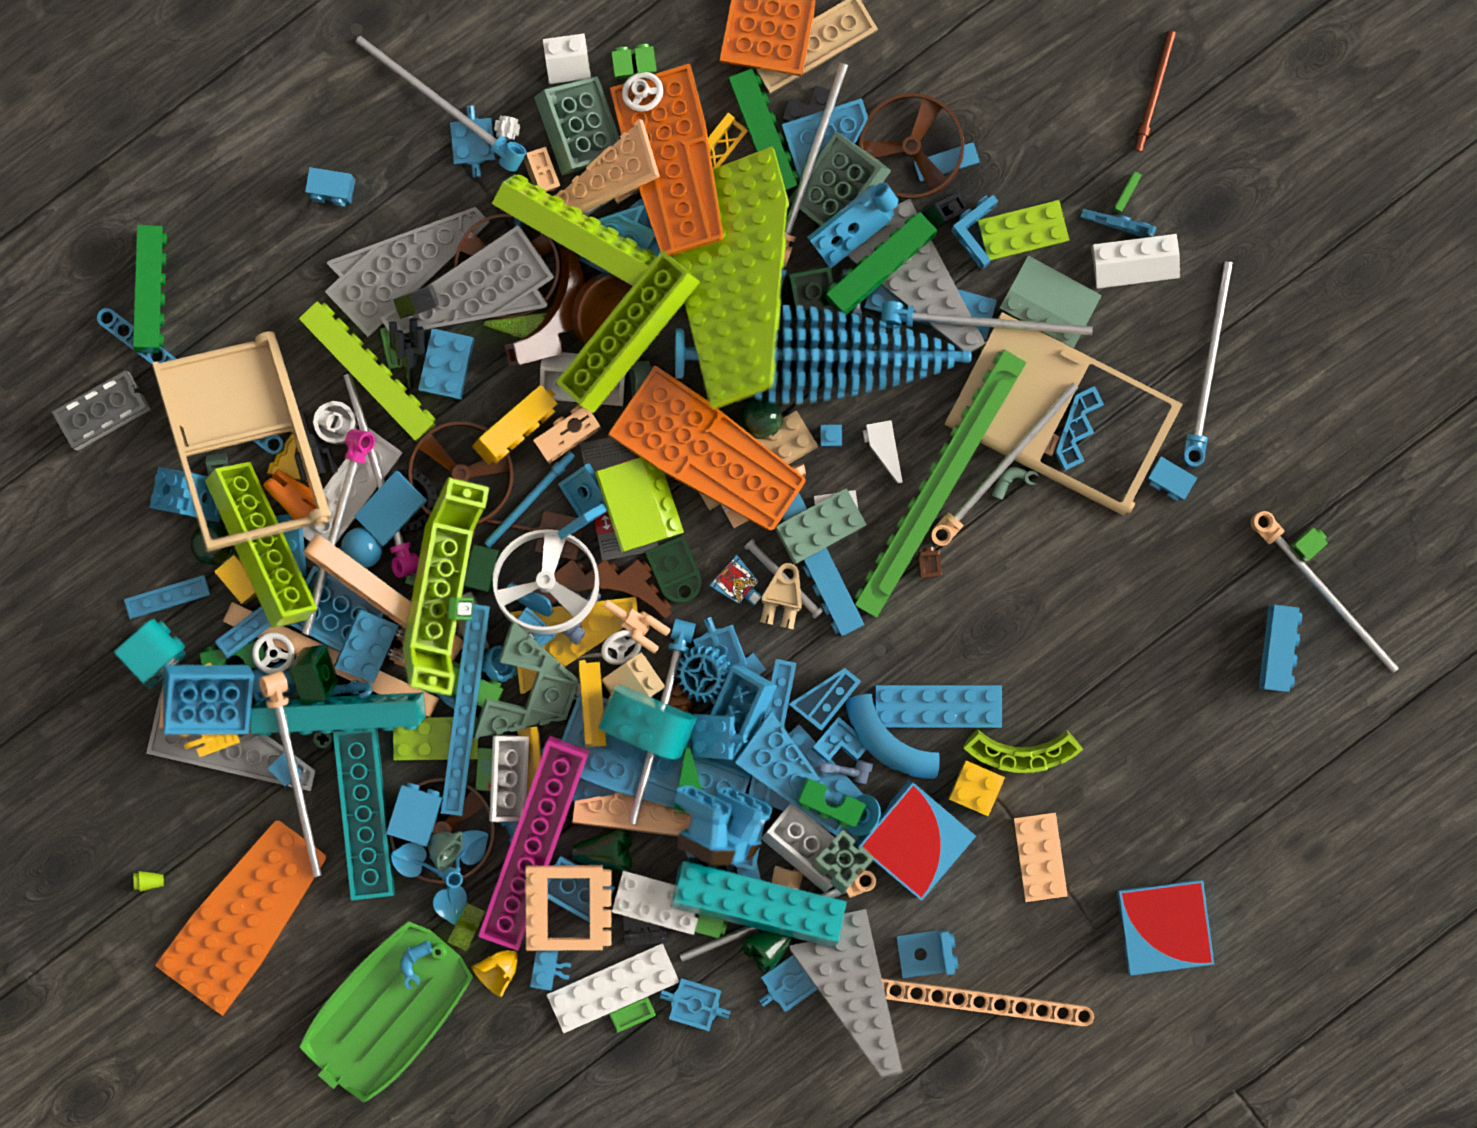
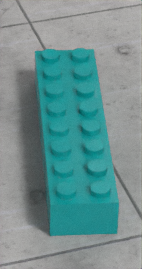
M424 692L375 694L360 699L359 695L328 697L326 701L302 704L301 698H289L288 703L283 705L289 735L292 734L291 732H299L302 735L311 734L312 731H320L322 734L332 733L333 730H341L343 733L353 732L354 729H362L363 732L374 731L375 728L391 731L395 730L396 727L412 730L416 729V726H419L426 717ZM268 700L257 701L251 707V734L258 733V736H269L271 733L279 732L280 735L275 709L268 708Z
M375 728L374 731L363 732L362 729H355L353 732L348 733L341 731L333 732L351 900L394 896L395 886L389 835L386 834L388 821L378 729Z
M683 861L678 868L670 907L834 947L839 942L847 902Z

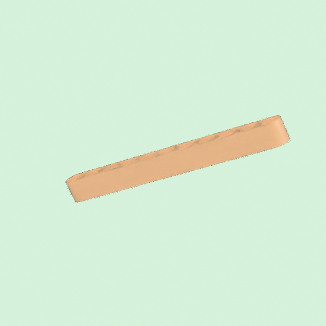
M231 602L223 621L236 626L253 611ZM285 626L269 627L258 636L260 638L264 634L272 632L285 635L292 642L296 656H298L303 648L324 645ZM272 639L275 646L288 651L287 646L281 640ZM327 646L334 666L340 652ZM334 667L337 675L350 681L367 682L373 686V691L378 694L424 692L425 712L428 717H431L439 700L438 697L421 689L409 687L408 683L380 670L374 683H371Z
M882 978L885 996L889 1000L1078 1026H1088L1094 1019L1092 1010L1083 1005ZM894 984L901 987V992L897 996L891 995L889 992L890 987ZM918 987L922 990V995L916 999L912 998L910 995L911 990ZM935 990H940L943 993L940 1001H933L931 998ZM956 993H961L964 996V1000L960 1004H954L952 1001ZM977 996H982L985 999L981 1007H976L973 1004V1000ZM998 999L1005 1000L1006 1005L1002 1010H997L994 1007V1003ZM1018 1002H1025L1026 1010L1022 1013H1018L1015 1010ZM1039 1005H1046L1047 1013L1043 1016H1039L1036 1013ZM1065 1007L1068 1010V1015L1063 1019L1058 1018L1057 1011ZM1082 1010H1086L1089 1013L1086 1021H1079L1078 1014Z

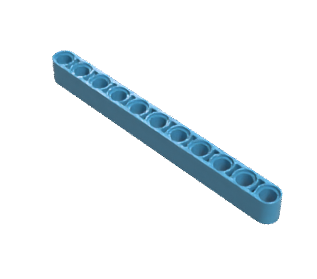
M109 308L100 310L97 315L98 323L133 349L134 326ZM111 313L113 316L112 322L105 324L103 321L104 316ZM123 326H128L130 329L129 334L122 337L120 329ZM159 347L163 358L158 363L176 359L165 349ZM137 352L151 364L155 362L153 360L154 353ZM278 435L253 440L273 455H277L284 449L285 443ZM276 439L279 441L280 446L277 450L272 451L269 444L272 440Z

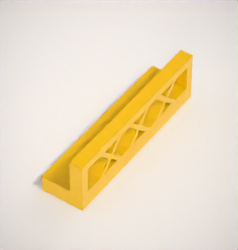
M727 113L708 137L710 152L712 151L713 156H711L714 162L713 169L720 167L748 132L729 113ZM732 125L742 131L737 138L728 139L727 131ZM718 143H726L727 151L723 155H715L714 147Z
M580 660L578 666L585 748L606 747L605 732L598 728L604 713L600 662L586 663V660Z
M538 726L517 730L518 736L529 737L527 797L542 758Z

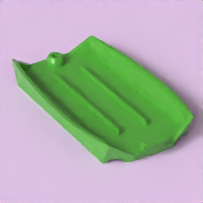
M407 922L374 950L333 993L311 1023L302 1040L300 1049L322 1069L318 1076L334 1089L340 1084L345 1090L364 1103L389 1086L413 1062L447 1019L473 976L461 956L431 930ZM428 940L433 951L412 963L413 973L419 976L420 984L418 986L416 981L411 979L409 981L412 986L410 990L405 986L406 978L400 968L401 957L407 950V947L412 948ZM439 949L441 954H437L436 950Z

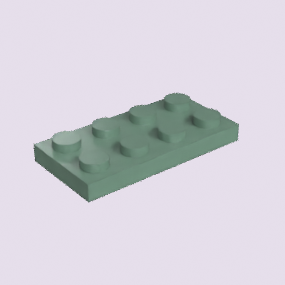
M846 488L775 527V530L795 565L867 524Z

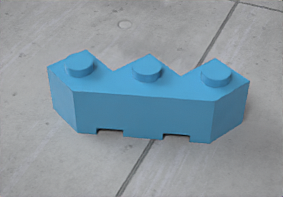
M1095 386L1075 395L1072 400L1054 452L1063 472L1084 462L1076 442L1094 434L1086 414L1104 405Z

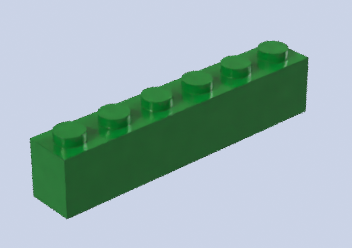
M749 69L729 77L730 86L756 152L772 146L777 156L786 192L796 189L798 186L797 182L800 180L796 170H791L789 164L792 162L788 150L784 151L782 143H785L781 131L777 132L774 126L777 121L773 111L769 112L767 104L770 103L766 92L762 93L759 85L762 82L758 72L754 74L753 69Z
M921 212L916 216L912 214L904 222L906 225L901 229L896 228L889 235L890 239L885 243L883 241L880 242L873 249L874 253L869 257L867 255L858 262L859 266L854 270L849 269L842 276L843 280L838 284L835 282L827 289L826 300L837 312L841 311L846 316L936 236L937 229Z
M137 225L134 352L159 353V347L164 346V334H160V326H164V314H160L161 306H165V293H161V286H165L166 273H162V266H166V253H162V246H167V233H163V226Z

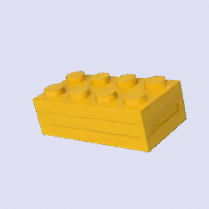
M540 385L483 434L472 447L488 465L493 461L497 464L509 453L507 448L513 450L525 439L522 435L529 436L540 426L538 421L544 423L555 412L553 408L558 403L553 397L556 394L551 389L546 391Z

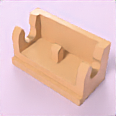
M546 147L526 153L523 160L532 184L546 189V192H553L560 187Z

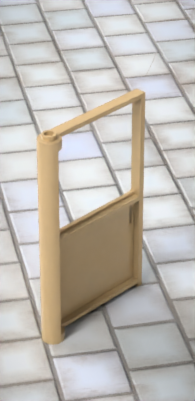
M1003 312L999 319L1016 320ZM994 327L944 425L952 429L956 424L958 426L961 425L963 418L960 416L966 406L971 408L974 402L971 398L976 389H982L985 384L982 379L987 370L992 371L996 365L993 363L994 358L999 351L1003 353L1006 350L1027 363L980 443L1007 456L1072 382L1078 387L1088 366L1093 364L1171 404L1169 413L1121 502L1040 461L1073 395L1014 460L1123 516L1126 513L1130 514L1135 505L1132 501L1183 404L1040 331Z
M275 332L261 333L255 337V341L158 363L157 361L152 363L207 551L315 524L316 526H322L328 523V520L331 518ZM285 432H292L316 510L311 511L308 517L210 540L186 457Z

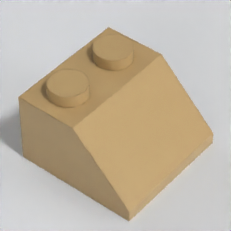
M642 652L601 680L610 694L613 687L619 685L649 697L665 688V685Z

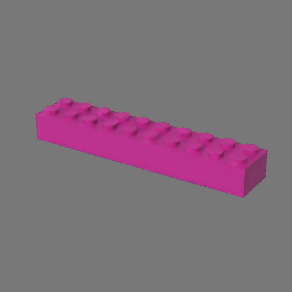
M551 736L549 737L478 937L517 951L519 950L526 931V866H549L590 750Z

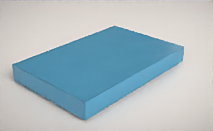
M395 471L354 517L382 546H385L427 500L399 471Z

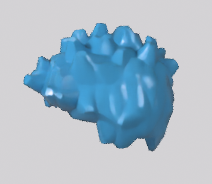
M500 645L493 646L484 652L482 671L494 681L505 682L510 678L512 679L513 675H518L516 666L499 661L503 648Z

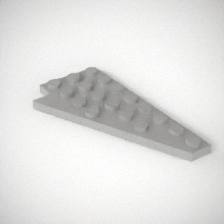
M910 199L897 204L892 210L895 215L891 218L890 222L846 257L859 266L858 262L867 255L869 257L874 253L873 249L880 242L883 241L885 243L890 239L889 235L896 228L901 229L906 225L904 222L912 214L916 216L917 212ZM932 240L881 284L882 287L907 307L914 306V312L972 317ZM927 322L961 351L969 350L972 353L986 345L977 326Z
M474 207L332 259L327 264L340 278L325 292L369 338L383 325L380 317L395 308L393 299L421 289L456 256L458 245L465 233L475 223L485 218V216ZM487 220L481 223L471 232L477 236L490 222Z
M517 225L428 285H433L440 305L400 319L395 307L380 317L388 331L389 322L396 321L397 329L403 330V333L410 332V318H417L418 326L423 327L425 330L545 308L548 304L538 291V288L553 279L554 275L521 226Z
M162 692L160 693L146 754L283 785L268 769L285 753L281 744L270 736H258V733L251 734V724L249 723L248 734H237L240 743L199 757L197 749L206 746L205 743L186 750L184 745L190 741L201 739V734H190L186 737H180V734H164L163 728H159ZM294 755L296 765L303 771L300 774L301 788L311 791L316 770Z
M866 909L844 914L839 942L834 947L809 941L790 945V952L880 1077L902 1074Z

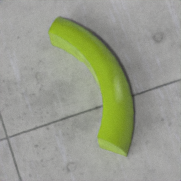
M977 729L968 738L963 747L979 761L1000 770L1015 773L1045 771L1048 768L1069 761L1083 750L1068 730L1055 739L1041 745L1013 747L996 742Z

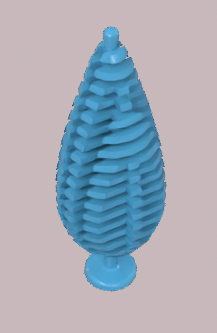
M783 305L781 323L782 345L781 349L776 348V330L773 387L767 389V397L769 398V403L775 404L777 360L782 361L780 369L782 404H789L791 384L789 368L791 360L796 361L794 367L796 404H803L805 381L803 367L805 361H810L808 366V380H810L808 398H810V403H816L819 376L817 366L819 361H823L821 368V380H823L822 398H824V401H830L832 388L831 366L833 361H837L835 367V379H837L836 397L837 399H844L846 385L844 369L846 361H851L849 366V379H851L849 390L850 396L853 397L858 395L860 375H858L860 361H864V393L872 392V368L874 361H878L876 367L877 388L882 390L886 387L887 361H892L890 375L892 377L891 386L894 387L899 385L901 361H906L904 374L906 376V383L913 381L914 361H919L918 372L920 379L927 376L928 361H933L932 371L933 375L941 371V361L947 362L946 367L948 370L954 367V362L969 363L972 355L969 350L955 351L954 346L947 343L946 351H941V340L933 338L932 351H927V335L923 333L919 335L918 351H913L915 347L913 330L907 328L904 351H899L901 347L900 326L894 324L891 330L892 343L890 351L886 350L888 344L886 322L883 321L878 322L877 350H872L874 345V333H872L873 320L867 317L864 321L863 350H858L860 345V332H858L860 322L859 316L851 314L849 332L851 343L849 350H844L847 342L846 331H844L846 316L841 311L837 312V344L835 349H831L833 330H831L832 312L829 309H824L822 323L823 345L822 349H817L819 343V330H817L819 318L817 308L811 306L808 325V338H810L808 349L803 348L805 343V329H803L805 313L803 306L799 305L796 306L794 334L796 343L795 348L791 349V329H789L791 310H789V305ZM676 328L675 379H680L684 376L685 360H699L696 347H685L684 330ZM762 391L754 394L755 399L761 401Z

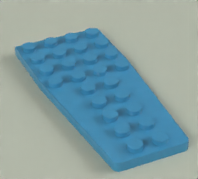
M580 691L562 741L590 750L580 780L635 798L647 750L605 733L606 747L585 748ZM603 698L604 711L608 703V699ZM689 739L686 748H690V749H691V753H692V739ZM655 754L643 800L674 809L675 802L673 799L676 788L679 785L684 754L677 759H669ZM693 757L702 791L715 797L717 789L728 786L745 793L751 774L734 763V761Z

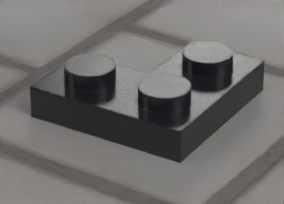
M815 85L809 105L789 99L783 120L789 122L824 110L831 90Z

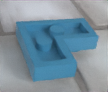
M838 717L812 747V750L824 761L828 762L841 748L852 759L857 761L866 748L860 742L857 732Z

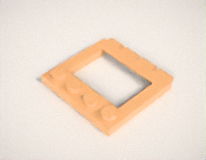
M603 865L526 866V951L603 950V946H610L611 930L603 929V927H611V909H603V907L611 906V889L603 888V886L611 885V870L603 869ZM547 878H590V938H547Z

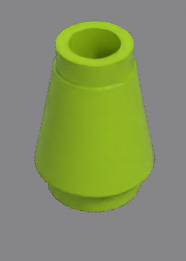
M143 871L133 873L134 890L141 892L164 887L163 874Z

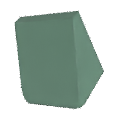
M227 453L206 456L208 476L216 468L229 466Z

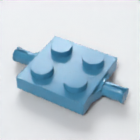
M466 106L467 117L494 137L493 119L475 118V106ZM460 121L450 122L454 164L472 165V177H481L480 164L486 161L497 160L496 155L494 156L490 153L492 146Z
M712 617L704 619L703 621L708 632L693 640L695 647L698 649L699 646L703 645L706 649L707 646H712L713 651L715 649L720 650L718 656L724 654L726 655L723 660L724 663L730 662V665L726 666L727 670L731 669V667H741L748 664L734 626L715 628ZM712 663L713 669L717 672L715 665Z
M693 714L698 717L689 738L692 739L693 757L733 759L735 742H747V739H740L747 738L746 734H736L734 716Z
M791 955L761 977L767 985L769 993L758 1000L763 1007L772 1000H775L786 1012L815 992L817 988L795 957Z
M681 978L679 987L674 994L662 990L661 994L663 995H660V999L672 1002L670 1020L706 1031L710 1030L712 1021L716 1016L729 1019L731 1012L719 1008V997L722 990Z

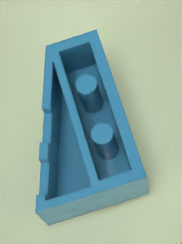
M844 668L789 703V705L822 731L861 681Z

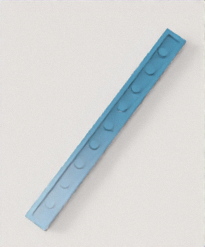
M473 604L472 619H466L441 809L443 814L463 815L490 606Z
M776 659L771 682L777 685L765 711L764 719L772 711L784 727L797 663ZM752 776L749 795L768 804L771 789ZM764 823L761 825L757 841L761 842ZM759 849L753 857L735 863L734 866L755 870Z

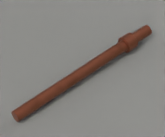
M1168 30L1142 125L1138 127V139L1134 149L1137 152H1143L1146 138L1150 135L1151 120L1176 36V32Z

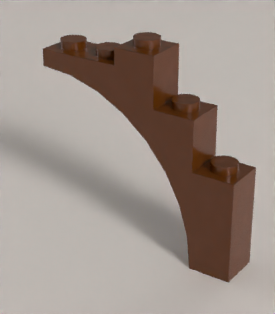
M563 245L558 246L560 280L551 309L543 321L531 333L516 342L505 345L509 366L563 354L562 342L558 333L573 330L572 306L576 295L585 284L583 279L584 272L579 262V254Z
M570 560L554 574L557 583L574 593L592 590L595 585L594 569L585 575L583 572L586 569L579 560L576 563ZM603 560L597 565L599 589L621 591L638 597L654 607L665 619L672 614L669 611L672 606L665 598L663 600L659 599L656 595L659 591L652 582L649 584L645 582L651 577L649 572L652 570L645 561L640 562L636 560L620 575L616 573L619 569L612 560L610 562ZM539 588L534 590V592L547 597L551 605L558 601L550 592H541Z

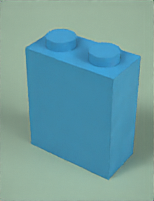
M408 782L407 786L401 785L386 834L427 847L443 797L439 796L440 792L428 789L425 792L419 790V785Z

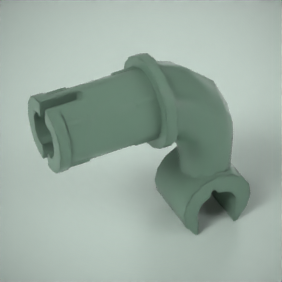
M1009 467L998 477L991 495L1003 500L1008 485L1012 483L1013 479H1024L1027 484L1034 485L1036 483L1030 482L1028 477L1031 474L1039 475L1032 470L1027 471L1019 467Z

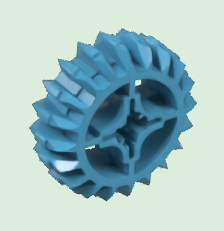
M701 645L698 649L696 647L691 648V652L687 651L684 653L685 658L679 659L682 665L677 666L676 669L681 671V673L677 674L676 678H681L682 681L678 685H684L685 688L682 693L689 692L688 698L692 699L695 697L697 702L703 699L705 703L709 702L710 699L712 701L717 700V695L719 696L730 669L727 670L726 666L730 665V662L724 663L723 661L726 655L718 656L720 650L715 649L713 651L712 646H707L705 649ZM698 657H703L699 667H691ZM712 663L715 665L717 672L713 669ZM703 670H704V671H705L704 673H706V676H708V677H705V678H704V677H703L704 675H702V672H700V671H703ZM691 676L694 677L696 685L694 684ZM709 681H717L711 690H705Z

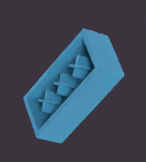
M1270 605L1268 607L1259 689L1290 692V688L1294 687L1295 676H1292V668L1296 667L1297 655H1294L1295 646L1299 645L1300 634H1297V627L1302 623V613H1299L1300 608L1281 605Z
M731 667L710 714L734 716L736 734L747 735V738H740L747 739L746 743L735 742L733 759H728L730 761L736 760L758 729L777 685L745 667Z

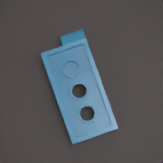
M879 183L876 186L872 185L807 238L826 264L832 268L890 222L891 218L895 215L892 210L897 206L898 198L887 183ZM856 223L855 228L848 231L849 225ZM835 236H840L838 242L831 244Z

